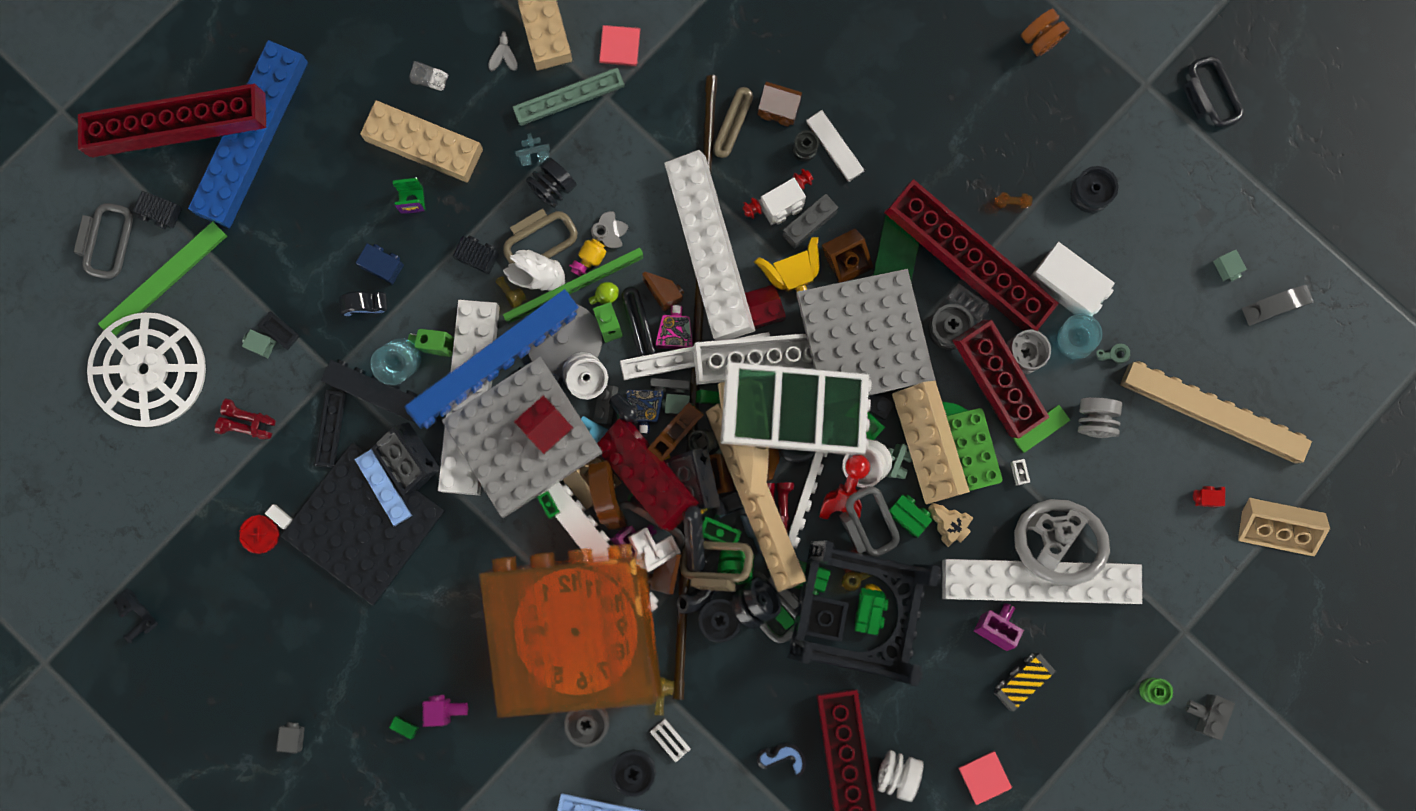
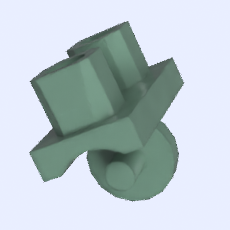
M896 444L894 449H888L892 458V468L886 477L905 479L907 469L900 467L902 460L908 463L912 461L907 445Z

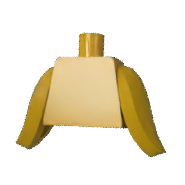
M819 237L811 238L807 251L775 262L773 265L759 257L753 263L780 290H786L787 292L796 290V292L808 290L806 285L811 284L819 272Z

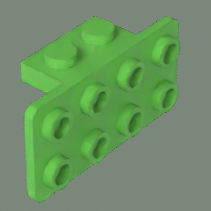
M978 408L948 416L947 420L969 491L1001 483L1002 476L983 409Z

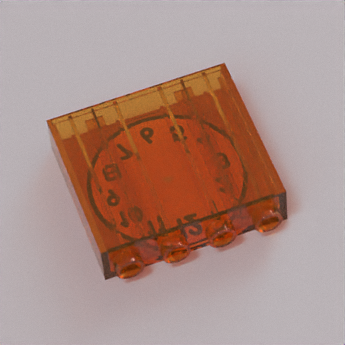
M631 544L608 546V556L593 558L592 548H583L568 551L569 560L555 562L554 552L530 555V565L517 566L515 556L492 559L493 569L481 573L480 582L498 718L654 704L662 696L644 552L632 553Z

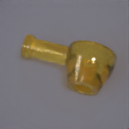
M503 276L495 280L496 284L505 293L513 309L519 307L525 301L526 296L522 289L511 290Z
M847 572L842 577V585L846 590L855 591L861 586L862 580L873 575L863 572L859 574ZM852 577L856 580L854 585L849 583V579Z
M657 677L655 715H664V697L674 692V682L662 677Z

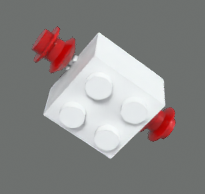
M801 169L800 175L794 173V178L761 196V200L751 198V203L747 204L744 202L742 209L747 217L751 216L754 219L755 213L761 215L763 211L771 225L775 223L778 225L784 222L788 215H796L803 210L802 207L804 206L806 196L802 190L805 189V184L812 185L813 177L808 170Z

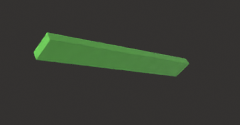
M215 222L210 223L100 321L98 325L105 330L112 323L123 317L142 313L222 242L227 235ZM133 320L122 323L111 332L115 336L118 335Z
M641 248L629 252L503 314L508 324L513 323L533 313L564 289L570 295L643 259V252Z

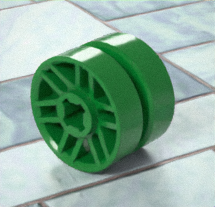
M721 550L717 573H742L745 553L743 551ZM753 554L752 570H751L750 575H749L748 578L745 579L744 581H741V582H733V583H735V585H744V584H747L748 582L752 581L753 567H754V561H755V555H754V554Z

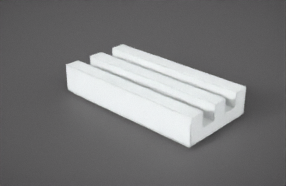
M666 719L650 731L675 762L691 749ZM663 725H665L670 730V732L675 736V738L681 743V745L685 748L684 750H681L677 746V744L671 739V737L662 728ZM657 730H659L662 733V735L679 753L677 756L656 733Z

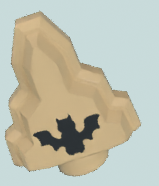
M935 503L928 507L931 518L937 523V530L942 535L941 540L947 547L956 540L962 542L968 536L970 530L967 527L973 520V517L966 512L961 514L957 510L949 511L944 506Z

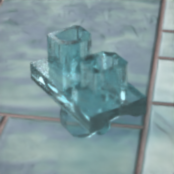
M531 133L527 134L528 140L521 142L522 146L530 145V148L515 151L516 156H519L522 166L532 164L530 154L533 153L538 154L539 162H544L549 157L550 145L545 144L534 147V144L541 143L540 137L532 138Z

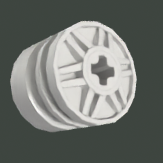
M889 750L879 769L877 790L884 792L887 787V794L891 795L897 787V797L911 802L921 780L923 762L909 757L905 764H903V755L899 753L895 758V752Z

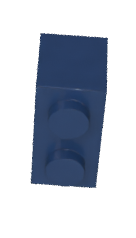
M366 244L356 264L360 268L393 285L404 266L400 261L401 258L393 253L389 255L384 253V249L376 244L373 246Z

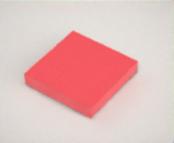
M603 25L600 63L637 66L640 28Z
M995 751L958 767L976 805L1012 789Z

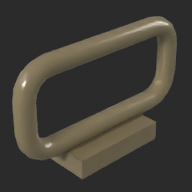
M542 208L510 227L514 235L506 240L503 246V252L509 264L515 263L510 259V256L513 255L511 252L513 244L556 219L563 220L570 232V237L541 255L551 258L574 244L578 232L570 217L566 213L559 211L547 216Z
M704 541V549L743 551L745 553L744 569L740 574L690 572L687 569L686 545L682 550L680 571L685 578L691 579V586L699 590L735 591V583L733 582L744 581L752 570L753 552L744 543Z

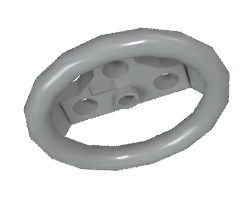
M1049 499L1033 504L1020 516L1014 530L1015 549L1023 564L1037 577L1056 585L1075 586L1092 580L1105 568L1110 554L1109 535L1100 519L1086 507L1069 500ZM1064 511L1068 512L1067 516L1051 517L1047 512ZM1075 520L1079 524V526H1075L1073 523L1069 521ZM1047 523L1051 525L1052 529H1045L1042 524ZM1087 523L1097 538L1098 551L1094 562L1086 569L1075 573L1055 572L1054 570ZM1027 530H1033L1042 536L1045 547L1037 560L1033 557L1027 546ZM1050 548H1056L1059 554H1053Z

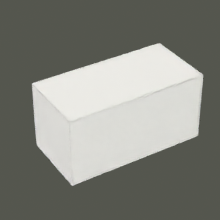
M1025 459L1010 462L1016 486L1030 483Z
M274 504L265 513L282 529H286L293 521L288 514Z

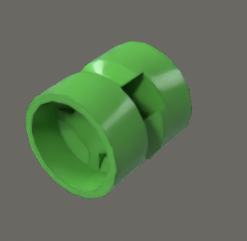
M1151 677L1146 678L1140 684L1139 692L1142 699L1146 702L1164 705L1173 696L1172 686L1166 680Z

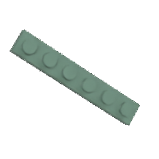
M618 68L513 106V109L521 126L625 86Z

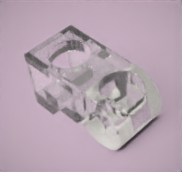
M414 61L409 77L411 83L443 90L448 75L441 70Z

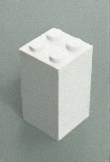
M1060 242L1047 253L1029 277L1053 299L1081 320L1087 317L1091 318L1101 309L1103 305L1100 303L1108 299L1114 290L1111 288L1115 284Z

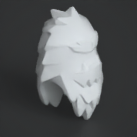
M531 250L516 251V254L510 256V259L515 263L509 264L508 268L503 270L510 282L531 290L552 291L565 284V274L560 263Z

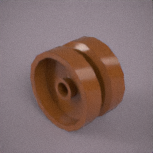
M1053 8L1038 17L1021 34L1022 39L1027 44L1033 43L1031 50L1036 56H1041L1050 50L1070 31V28L1064 21L1057 23L1060 16Z

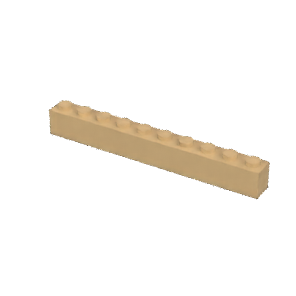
M1136 361L1128 365L1120 383L1121 386L1295 464L1304 462L1312 443L1311 440L1306 439V435L1288 431L1289 428L1284 425L1270 423V419L1262 416L1257 417L1248 409H1239L1230 401L1223 402L1212 393L1205 394L1194 385L1188 386L1183 384L1179 378L1167 377L1161 370L1149 369L1143 362Z
M721 404L715 405L707 410L706 414L777 591L780 592L793 588L805 582L806 578L768 485L766 483L765 496L763 497L747 494L731 444H720L722 411Z

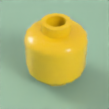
M593 238L592 240H586L578 253V256L582 259L581 263L589 268L592 265L599 266L606 255L605 245Z

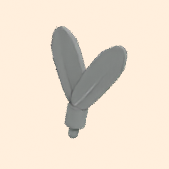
M502 32L500 45L490 59V70L498 68L503 57L509 68L514 71L517 70V61L507 45L505 32Z

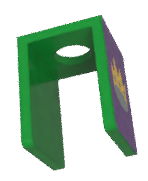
M417 178L392 181L394 187L399 192V202H395V206L401 214L425 211L423 186ZM410 195H415L417 200L407 201V198Z

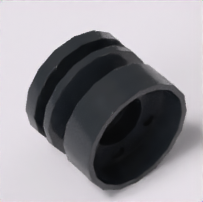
M547 157L540 165V169L544 174L541 175L534 171L532 174L535 179L528 177L526 182L541 201L555 208L558 203L554 198L559 201L563 200L559 191L561 190L569 194L577 184L560 164Z

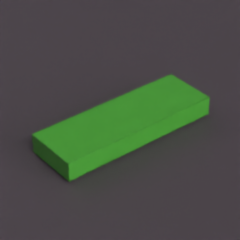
M1060 405L1047 413L1050 418L1019 439L1012 437L1022 453H1025L1070 421Z

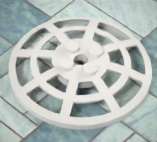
M158 313L132 314L112 323L97 338L91 349L87 367L91 393L99 406L114 419L137 427L160 426L181 417L191 408L201 393L206 373L203 350L194 334L179 321ZM141 318L140 329L127 332L119 338L111 332L115 327L124 322ZM149 318L166 321L179 330L169 337L160 331L148 329ZM139 335V346L129 350L122 343L130 337ZM148 335L159 337L165 341L157 349L147 346ZM186 336L192 344L197 357V364H185L183 353L176 344L182 337ZM106 337L112 345L105 355L103 366L93 367L96 351L101 341ZM169 348L174 350L178 364H168L163 354ZM115 349H117L123 355L120 365L109 366L111 356ZM142 364H147L149 368L145 374H141L139 371ZM168 372H178L176 382L172 389H170L164 383ZM185 372H197L195 386L188 399L184 401L176 393L183 383ZM120 373L123 383L117 390L114 389L109 374ZM103 374L105 385L112 394L106 404L101 400L96 391L93 375ZM129 388L139 391V403L129 401L122 396ZM159 389L165 394L162 398L148 403L147 392ZM169 400H172L179 406L176 411L156 420H150L149 409L161 406ZM118 401L128 407L140 409L141 421L125 418L111 409Z

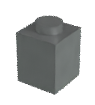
M287 722L286 725L279 728L277 751L291 753L302 751L305 727H300L299 723Z

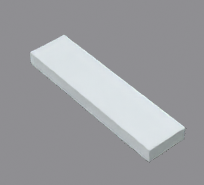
M823 111L818 112L806 121L848 182L864 172L863 167Z

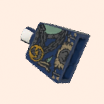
M627 390L628 402L637 409L636 420L638 421V431L641 434H649L650 423L658 424L664 397L663 391Z

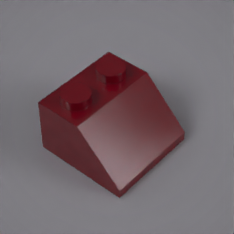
M774 285L745 293L755 329L785 321L786 314Z
M544 395L514 421L544 455L573 429L572 425Z

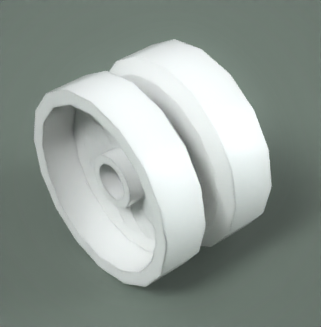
M580 352L573 354L563 365V382L574 396L588 400L596 398L606 388L608 382L607 370L599 359L591 353Z
M868 440V449L865 450L862 456L868 459L870 472L865 478L858 481L857 487L874 486L887 476L892 468V458L889 450L878 441ZM846 454L843 459V471L846 477L848 475L845 471V463L854 454Z

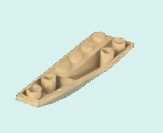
M751 379L738 380L735 422L736 438L769 440L767 413L761 382ZM725 382L718 384L722 413ZM731 444L747 494L759 497L765 496L769 447Z

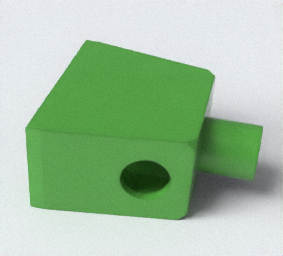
M611 302L593 308L605 343L623 337Z
M418 329L417 334H409L408 344L414 345L416 349L424 353L452 357L454 337L443 331Z

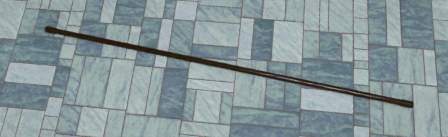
M715 75L706 76L705 88L706 105L703 154L706 157L710 174L712 167L715 95L717 91V76ZM697 278L692 347L696 342H702L704 303ZM691 367L690 402L699 409V403H696V391L700 390V384L696 382L695 367ZM698 422L688 431L687 440L689 435L697 430ZM683 519L682 533H683L684 538H685L684 519ZM681 571L679 596L681 594H689V579L685 578ZM679 610L672 699L684 700L687 614H682Z

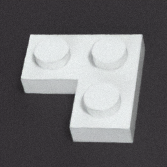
M647 527L628 537L646 572L653 570L681 553L672 535L655 544Z

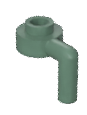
M1116 344L1110 352H1104L1102 349L1097 351V359L1100 361L1112 359L1115 363L1123 364L1130 358V349L1125 344ZM1123 352L1124 356L1119 358L1117 353Z

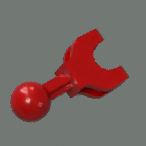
M857 454L848 458L845 463V471L848 475L845 485L840 484L837 490L825 495L819 515L820 518L827 520L831 513L835 511L847 513V499L858 491L856 489L858 481L865 478L870 472V463L866 457ZM858 499L854 503V509L860 519L862 504Z

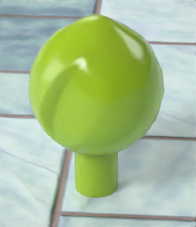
M603 282L596 288L595 295L589 298V302L591 305L597 302L601 304L613 303L618 298L619 289L611 282Z

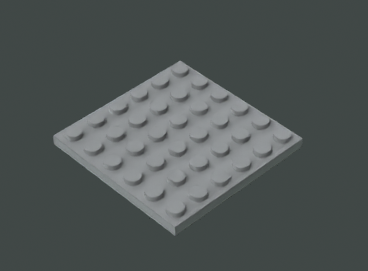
M908 269L798 291L796 293L815 370L868 374L869 380L872 382L871 391L868 392V396L914 386L922 382L935 381ZM825 377L824 405L860 398L861 380Z
M541 356L442 420L502 518L603 453ZM542 395L551 402L573 427L545 455L514 423Z

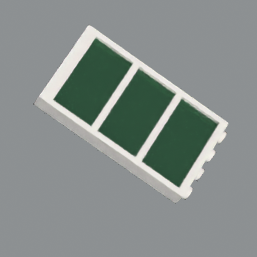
M728 362L725 368L720 444L862 455L868 449L869 444L868 439H866V431L869 430L870 425L869 419H867V411L870 410L871 402L868 400V392L871 391L872 386L869 375Z

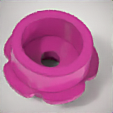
M575 260L572 265H569L572 268V273L578 276L586 274L585 271L588 267Z

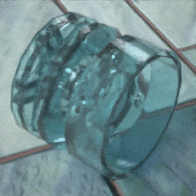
M1073 315L1059 329L1056 336L1057 346L1066 357L1083 359L1089 356L1100 344L1102 328L1099 322L1090 315ZM1077 336L1081 340L1078 342V340H1074V337Z
M394 339L374 352L370 361L371 370L380 382L387 385H397L419 369L421 359L418 349L415 348L411 341Z

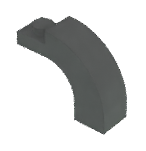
M1303 285L1260 300L1242 308L1250 326L1279 314L1314 303L1308 286Z

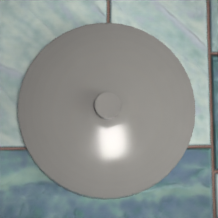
M578 305L579 309L576 312L578 315L575 316L572 322L567 325L564 322L557 333L553 336L548 334L541 345L538 347L533 345L528 353L532 361L541 356L551 373L561 378L563 365L573 354L586 352L598 358L601 352L602 333L595 317L580 305Z

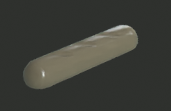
M742 87L736 91L717 136L713 152L720 158H725L730 154L753 99V94L748 88Z

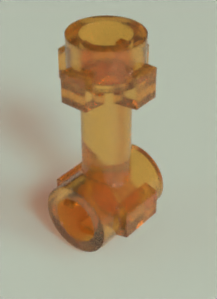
M1002 192L1000 196L995 198V203L1000 208H1005L1007 204L1022 205V208H1028L1032 206V196L1023 193L1022 197H1010L1008 193Z

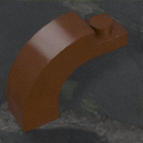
M607 460L589 464L590 493L601 525L605 524L608 530L626 527L627 520L615 496L614 472Z

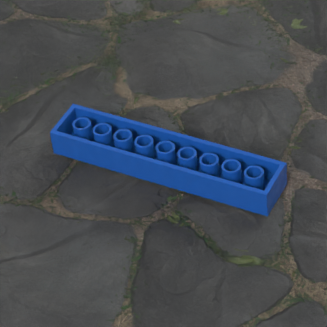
M269 40L267 41L247 85L255 83L265 92L266 128L222 136L188 209L195 215L230 229L308 64V61L301 53Z
M565 289L407 404L405 406L407 413L420 429L423 427L429 428L435 423L436 417L439 415L443 417L451 411L452 405L455 403L460 405L467 399V394L471 391L473 394L483 387V382L486 380L490 382L495 379L502 368L504 370L510 368L515 362L514 359L518 356L520 359L529 353L533 345L538 347L545 341L544 339L547 338L548 334L553 336L557 333L564 322L566 325L572 322L575 316L578 315L576 313L579 309L578 305Z

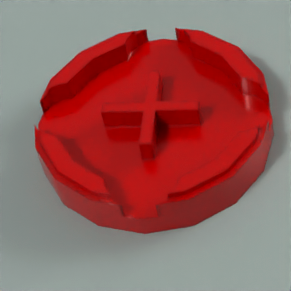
M263 515L251 516L244 521L239 531L242 546L249 552L257 554L266 553L273 549L280 535L277 524L268 516Z

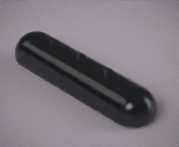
M627 287L622 292V300L639 357L656 354L640 292L635 287Z
M691 505L684 513L687 569L690 572H702L705 567L702 512L697 506Z

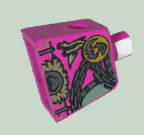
M672 305L671 316H662L656 348L683 349L692 347L690 318L682 316V306Z

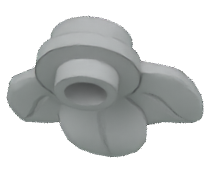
M614 211L606 212L600 217L599 222L592 226L591 235L595 240L602 241L609 248H619L622 246L619 237L627 232L628 225L621 221H615ZM602 229L604 233L602 235H598L597 231Z

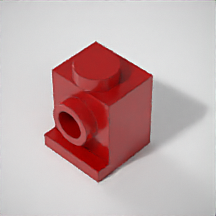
M1202 486L1201 490H1194L1193 500L1195 501V506H1225V487Z

